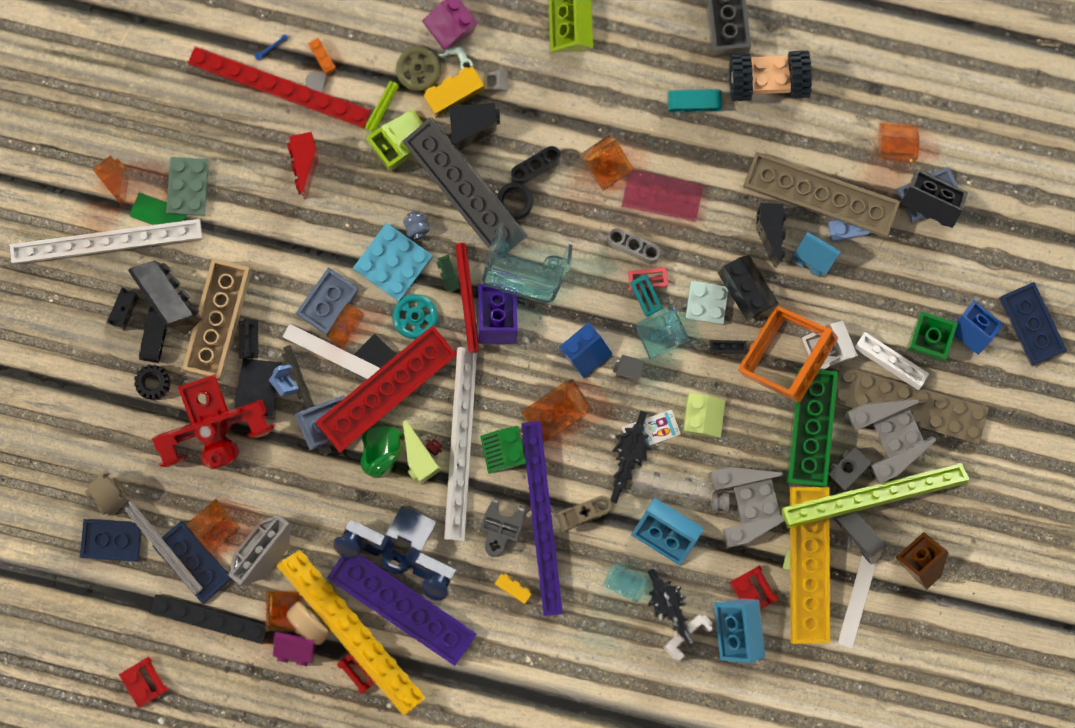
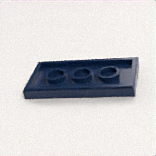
M1035 282L999 297L1031 367L1067 351Z
M182 520L162 537L169 548L202 586L201 592L195 596L203 605L232 580L228 572ZM153 545L152 547H153V548L157 551V553L164 559V557L159 553V551H158V550L154 547V545Z

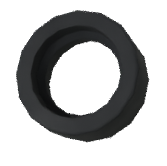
M511 182L500 189L497 198L504 205V197L508 192L513 190L522 192L526 198L525 207L518 212L508 210L515 220H519L530 213L533 196L526 185Z

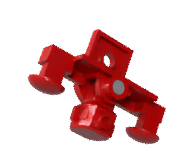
M213 374L177 387L191 424L156 435L152 438V441L162 460L158 465L160 467H172L181 463L186 457V454H178L175 445L196 437L204 443V448L200 455L203 465L213 470L228 465L238 458L240 451L237 443L232 442V440L225 436L231 429L232 424L248 421L251 432L247 434L249 437L264 436L274 429L275 424H267L264 416L267 411L263 400L228 411L217 378ZM199 394L207 396L208 401L206 404L199 402Z

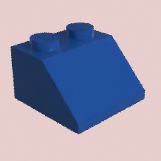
M973 300L955 321L958 324L954 337L960 339L971 351L979 355L993 340L1003 324Z
M589 322L559 346V351L583 379L613 354Z

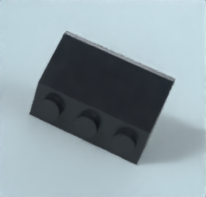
M916 169L903 196L901 205L905 206L908 210H914L922 214L926 218L938 221L943 226L953 228L963 210L968 192Z
M750 255L739 257L723 266L717 272L746 321L778 304L777 299Z

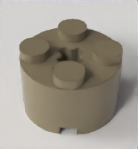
M106 470L87 485L85 493L91 500L94 499L98 503L97 508L102 514L113 515L129 502L131 498L126 497L128 495L126 489L115 477L111 479L109 477L111 473Z

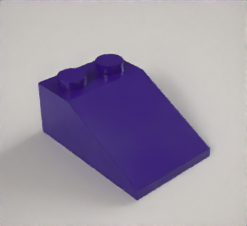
M478 284L479 344H517L516 284Z

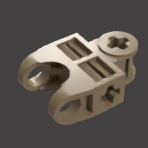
M599 496L573 508L554 514V517H557L561 527L560 532L563 533L606 515L610 511L612 503L608 497ZM600 501L605 502L607 509L600 510L597 507V503ZM583 510L587 512L585 516L582 515Z

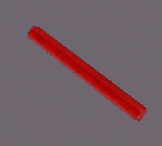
M458 243L455 245L468 352L477 353L480 349L466 243Z

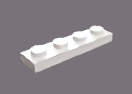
M866 332L863 333L855 346L857 351L917 390L922 387L929 373Z

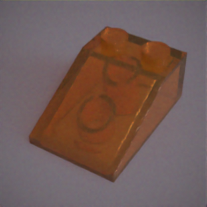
M571 379L554 388L521 411L527 422L541 421L544 443L593 412V409L574 379Z

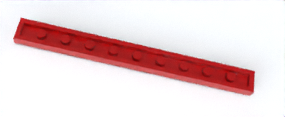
M194 46L188 61L189 66L365 129L371 113L369 109Z

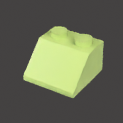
M688 393L683 433L721 438L725 400L709 395Z

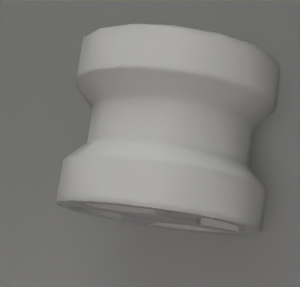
M728 492L723 494L712 493L713 511H718L719 509L729 511Z

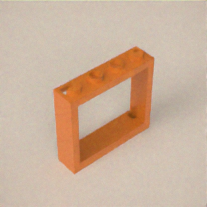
M776 305L772 314H769L767 322L760 329L755 342L751 344L746 357L741 361L742 363L738 371L745 378L800 403L837 342L838 336L833 330ZM784 320L821 336L789 390L753 373Z

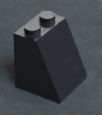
M495 103L449 106L452 144L459 151L497 131V125H500L499 108H495Z

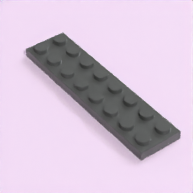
M433 117L428 118L402 141L498 260L528 236L458 148L452 144V141Z

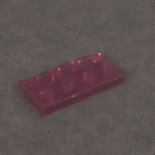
M629 169L621 207L696 222L703 184Z

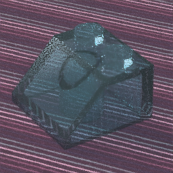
M675 306L659 310L635 324L649 359L676 349L690 341Z
M621 563L612 564L602 586L637 603L648 582L644 579L645 575L637 571L633 574L627 571L628 567Z

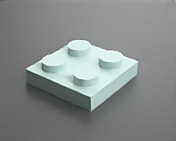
M691 281L685 319L723 325L728 296L726 286Z

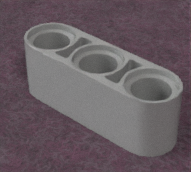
M614 228L609 232L608 244L612 248L648 264H654L659 259L660 249L657 245L619 228ZM614 234H618L622 240L614 242L611 237ZM636 242L639 248L631 250L629 243ZM653 250L656 253V257L649 258L646 252Z

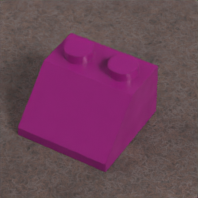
M461 0L442 1L422 20V23L443 50L448 49L472 34L478 24Z
M275 632L273 656L277 657V661L288 663L289 659L296 660V665L307 667L308 663L313 664L317 644L314 643L313 639L309 640L303 637Z

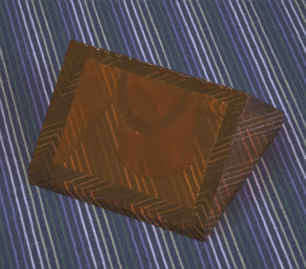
M266 591V631L297 630L288 620L287 612L299 601V592Z

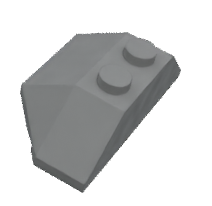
M278 514L259 522L233 554L229 576L240 586L265 579L289 548L291 524Z

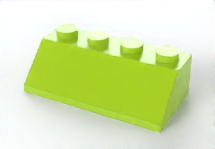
M549 0L550 52H581L593 48L591 0Z

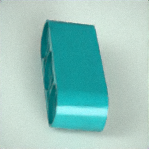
M672 90L667 92L668 112L671 113L718 112L723 110L722 90Z

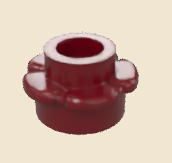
M436 439L432 441L427 440L428 443L425 445V448L431 454L437 456L438 453H442L440 449L442 445Z

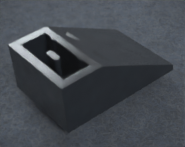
M760 203L756 213V231L774 268H777L779 263L785 258V247H782V244L786 237V229H783L784 221H786L787 210H783L784 204Z

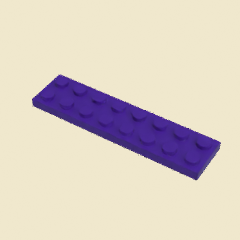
M361 554L353 559L341 556L327 577L328 580L454 666H456L477 635L474 631Z

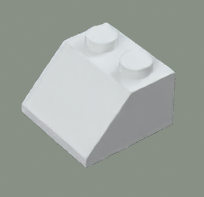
M843 321L825 326L834 331L838 336V340L820 370H826L858 356ZM811 333L802 338L808 355L812 352L821 337L820 335Z

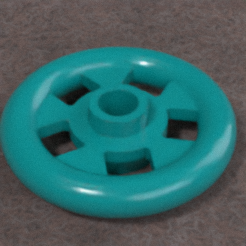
M419 294L403 297L394 307L392 315L393 324L402 336L416 339L432 325L436 327L438 311L435 304L429 298ZM417 302L418 307L409 308V303ZM427 307L430 314L425 316L422 308ZM401 311H407L406 319H400ZM414 313L419 315V318L416 320L412 319V314ZM425 320L428 323V326L425 329H422L419 325H421ZM407 323L415 326L413 332L405 328Z

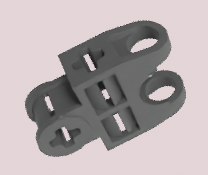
M493 498L485 512L480 527V532L488 534L485 550L489 556H500L504 552L507 540L517 543L523 523L524 506L519 505L518 511L513 516L505 518L498 511L499 498ZM497 542L500 549L492 551V547L489 545Z

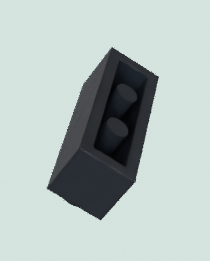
M710 340L709 354H746V341Z

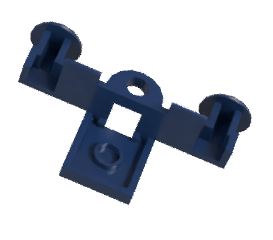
M401 506L385 536L350 520L343 536L336 537L333 541L335 551L344 558H356L360 554V549L377 557L381 553L382 564L390 572L404 573L410 568L414 569L413 574L425 579L422 582L421 588L430 599L441 601L449 595L448 586L456 569L421 553L436 525V521L405 506ZM397 538L411 544L406 557L393 551ZM395 560L399 563V565H394L391 563V561Z

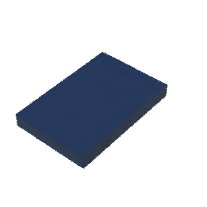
M83 519L80 558L139 562L142 531L133 522Z

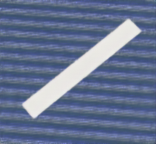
M289 324L283 335V338L366 379L380 369Z
M863 555L837 643L849 648H853L876 562L871 565Z

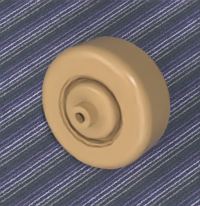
M297 601L287 612L288 620L297 629L295 632L300 637L304 636L309 640L313 639L317 645L322 644L332 632L313 608L302 601Z

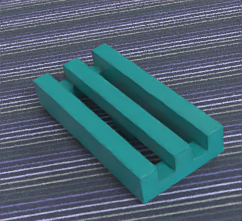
M647 274L630 281L645 316L663 309ZM643 280H646L658 307L654 308L642 283ZM639 283V286L651 309L649 311H647L642 301V298L635 286V284Z

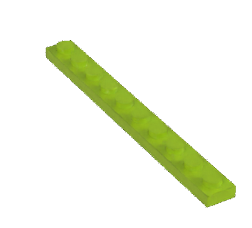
M961 463L784 507L781 512L787 527L792 528L968 483L969 478Z

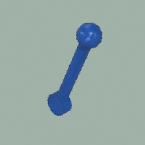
M283 34L279 40L264 51L256 53V60H262L263 55L282 41H287L288 35Z

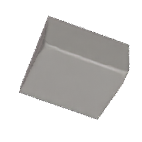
M501 70L484 73L485 92L507 91V73Z

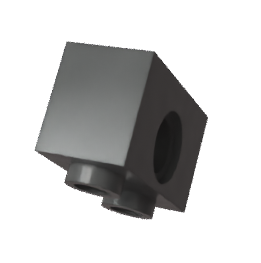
M622 354L621 359L617 358L614 366L615 378L637 384L644 361Z
M856 447L852 450L847 448L841 454L843 459L838 464L834 462L829 467L828 479L842 492L871 464ZM844 463L851 465V473L844 472Z

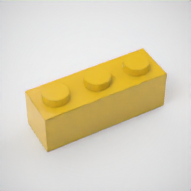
M501 574L495 585L523 604H526L531 596V590L526 587L522 588L519 582L516 580L513 582L507 574Z

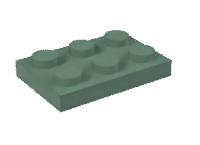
M170 157L167 214L205 216L209 159Z

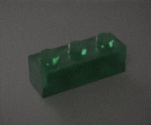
M449 255L437 258V267L441 269V278L446 283L444 284L445 290L449 291V294L461 290Z

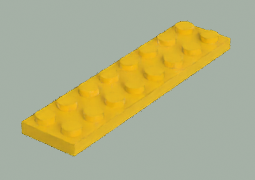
M790 487V506L829 497V487ZM830 518L790 528L791 644L830 643Z

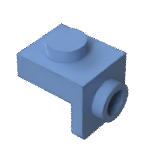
M290 364L276 367L269 379L281 397L296 394L299 390L289 376L293 368Z

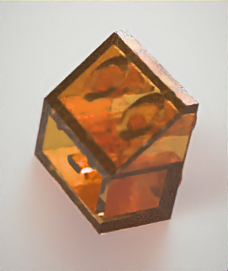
M217 499L212 501L187 523V526L210 553H213L241 529Z

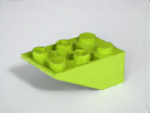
M413 109L381 126L366 137L368 145L389 172L413 156L402 142L423 124Z

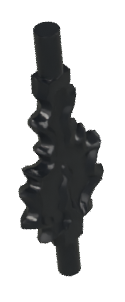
M640 411L636 424L632 428H625L626 433L616 436L619 443L612 452H618L619 455L616 460H620V462L617 464L619 470L613 475L615 481L613 483L614 490L610 498L612 503L617 504L621 490L626 486V480H632L631 471L635 469L634 463L642 467L641 461H647L646 452L652 449L646 441L649 435L644 432L645 428L643 427L647 412Z
M650 569L648 575L653 582V590L649 593L652 598L648 606H654L655 617L662 614L663 619L668 616V621L671 620L673 623L672 630L677 631V634L683 638L688 648L694 647L695 644L689 634V626L685 624L689 618L682 614L683 610L679 608L686 605L682 601L686 596L680 593L681 586H671V581L664 583L662 579H659L655 569Z

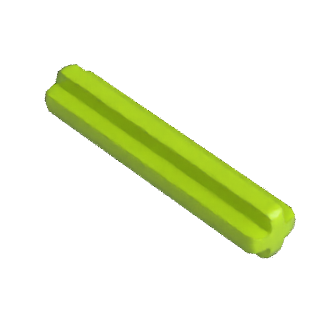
M393 81L388 83L365 126L367 131L373 133L376 130L399 88L397 83Z

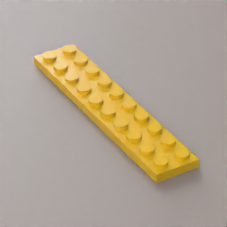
M299 550L277 565L279 570L403 716L425 699L421 690L413 684L409 676L397 665L395 659L390 657L383 645L374 638L371 631L362 624L358 616L351 611L346 602L334 591L332 585L323 578L320 571L312 565L305 554Z

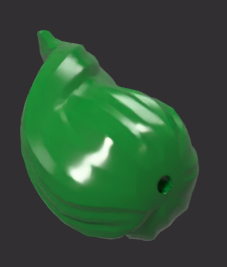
M375 425L362 434L364 450L361 458V468L365 474L373 478H383L391 472L395 461L402 451L400 443L402 431L391 426Z

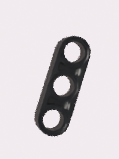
M549 146L517 164L511 170L512 182L525 184L555 167L560 161V150L555 146ZM555 153L557 158L549 160L547 154ZM533 162H538L541 167L534 170L530 165ZM520 171L525 176L522 179H517L514 177V174Z
M152 306L148 310L139 360L159 363L167 326H165Z

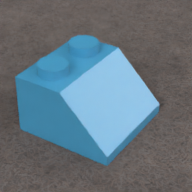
M807 232L793 254L792 259L799 267L803 268L805 266L810 269V273L814 276H822L824 278L840 251Z

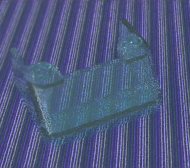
M500 223L490 244L482 282L488 287L542 303L554 301L571 266L572 245L568 244L563 257L548 256L543 264L508 254L509 244L502 240L503 224Z

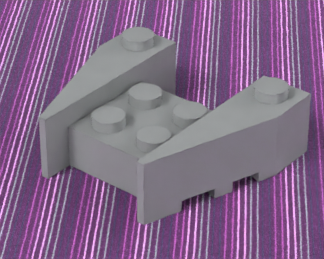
M917 399L862 404L846 412L854 430L873 424L887 457L870 464L878 483L898 476L936 441L935 437L925 440L922 438L909 409L910 406L919 403Z
M729 467L709 473L713 492L732 488L741 525L723 529L727 549L746 545L785 521L783 515L780 516L772 479L783 476L781 472Z

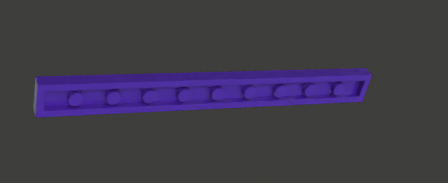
M541 421L521 423L543 616L563 614Z

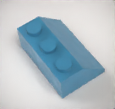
M654 497L631 536L680 566L704 528Z
M738 599L714 603L720 660L752 663L764 658L765 650L759 600Z

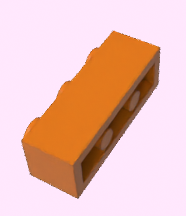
M316 38L309 42L308 45L324 73L329 75L336 71V67L320 39Z

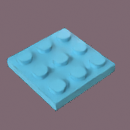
M386 223L355 264L353 270L399 302L432 259L433 255Z

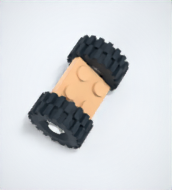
M789 51L788 56L751 57L750 53L730 54L729 88L731 100L751 101L753 94L789 93L790 99L810 98L812 92V66L809 51Z

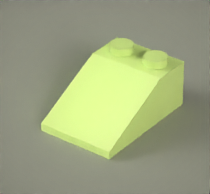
M405 420L403 421L408 465L411 469L408 472L415 483L419 481L422 484L439 473L440 470L409 423Z

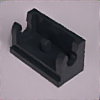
M121 287L106 324L125 331L139 295L132 290L128 291Z

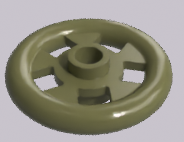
M413 47L406 50L399 57L396 64V74L399 81L406 88L414 91L429 89L437 82L441 73V64L434 52L424 47ZM419 54L426 56V61L418 59ZM410 57L414 61L408 66L405 62ZM419 65L422 67V69L420 71H416L415 67ZM428 65H433V73H427ZM407 71H409L410 74L413 76L409 80L406 78L404 74ZM425 76L426 82L418 83L417 78Z

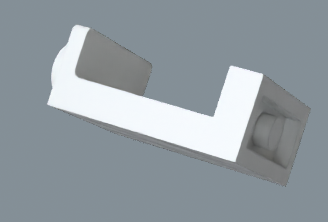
M697 615L687 624L689 626V634L699 625L706 632H710L713 629L710 626L712 622L705 615ZM678 634L663 647L676 662L684 657L677 648L683 641V638Z

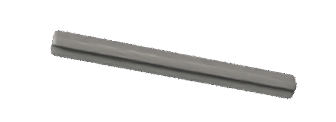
M131 501L127 502L123 509L191 592L195 595L201 592L203 588L137 507Z

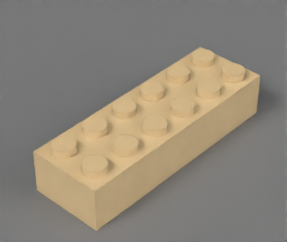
M212 258L199 305L200 312L198 314L202 320L193 328L182 368L186 373L202 377L215 374L218 381H223L252 273L249 267Z

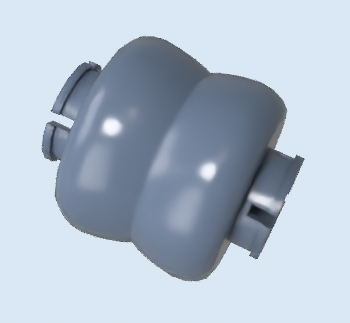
M419 211L407 214L408 217L403 221L404 226L407 228V236L414 238V240L426 237L425 234L430 231L426 215L419 213Z

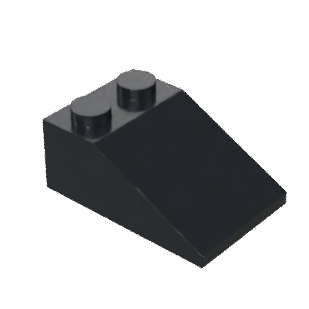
M243 359L236 392L235 408L263 400L267 411L264 414L265 419H275L278 392L269 379L274 369L281 365V362Z

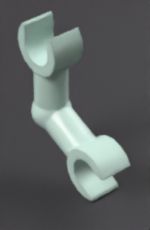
M461 46L449 47L444 54L438 55L440 58H445L448 55L457 54L461 61V69L464 68L463 65L465 63H469L471 67L473 66L471 60L467 59Z

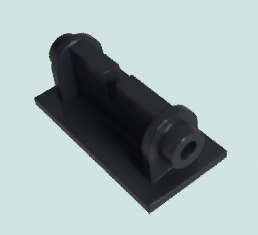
M250 318L239 320V358H258V320H251Z

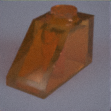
M346 303L337 316L327 338L344 348L364 318L363 312Z

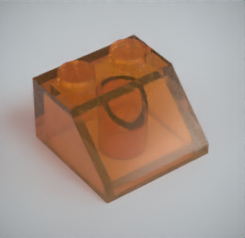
M879 122L877 160L915 162L919 158L920 138L918 126Z
M610 134L579 154L586 169L603 191L634 171L619 143Z
M110 155L92 170L121 206H124L128 186V177L125 174L127 169L118 158L114 160Z

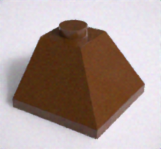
M923 532L897 555L896 559L918 583L928 589L941 578L949 552Z

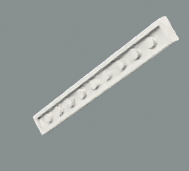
M196 219L9 245L11 263L20 264L203 238L201 221Z
M464 347L457 348L444 537L445 540L464 541L477 360V353H469L468 348Z

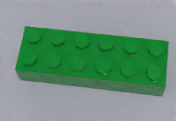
M819 370L801 402L794 401L786 484L827 487L838 372Z

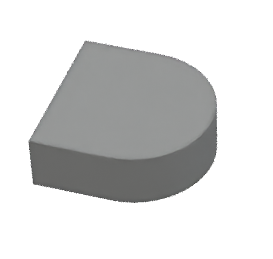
M320 72L309 73L305 80L307 87L323 92L327 74Z

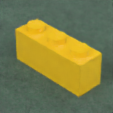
M473 66L469 69L466 67L460 70L457 76L444 79L438 87L432 86L427 89L424 94V100L435 118L449 111V106H458L484 91V84Z

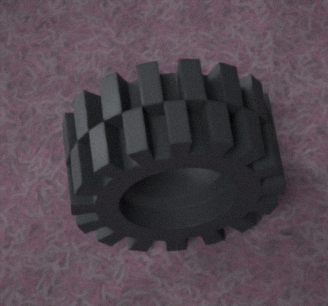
M150 364L147 367H141V370L137 371V376L134 377L136 391L147 400L161 399L160 397H164L165 393L169 392L171 382L169 375L163 368ZM151 375L157 376L160 381L159 386L153 390L148 389L145 385V380Z

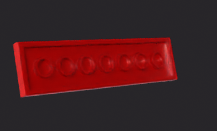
M432 325L318 419L315 424L340 453L457 354Z

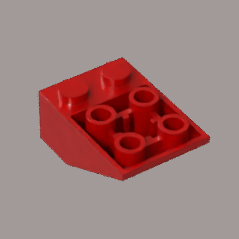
M312 132L289 136L290 142L287 143L291 158H294V161H291L294 175L298 177V179H295L298 194H302L304 199H307L319 159Z

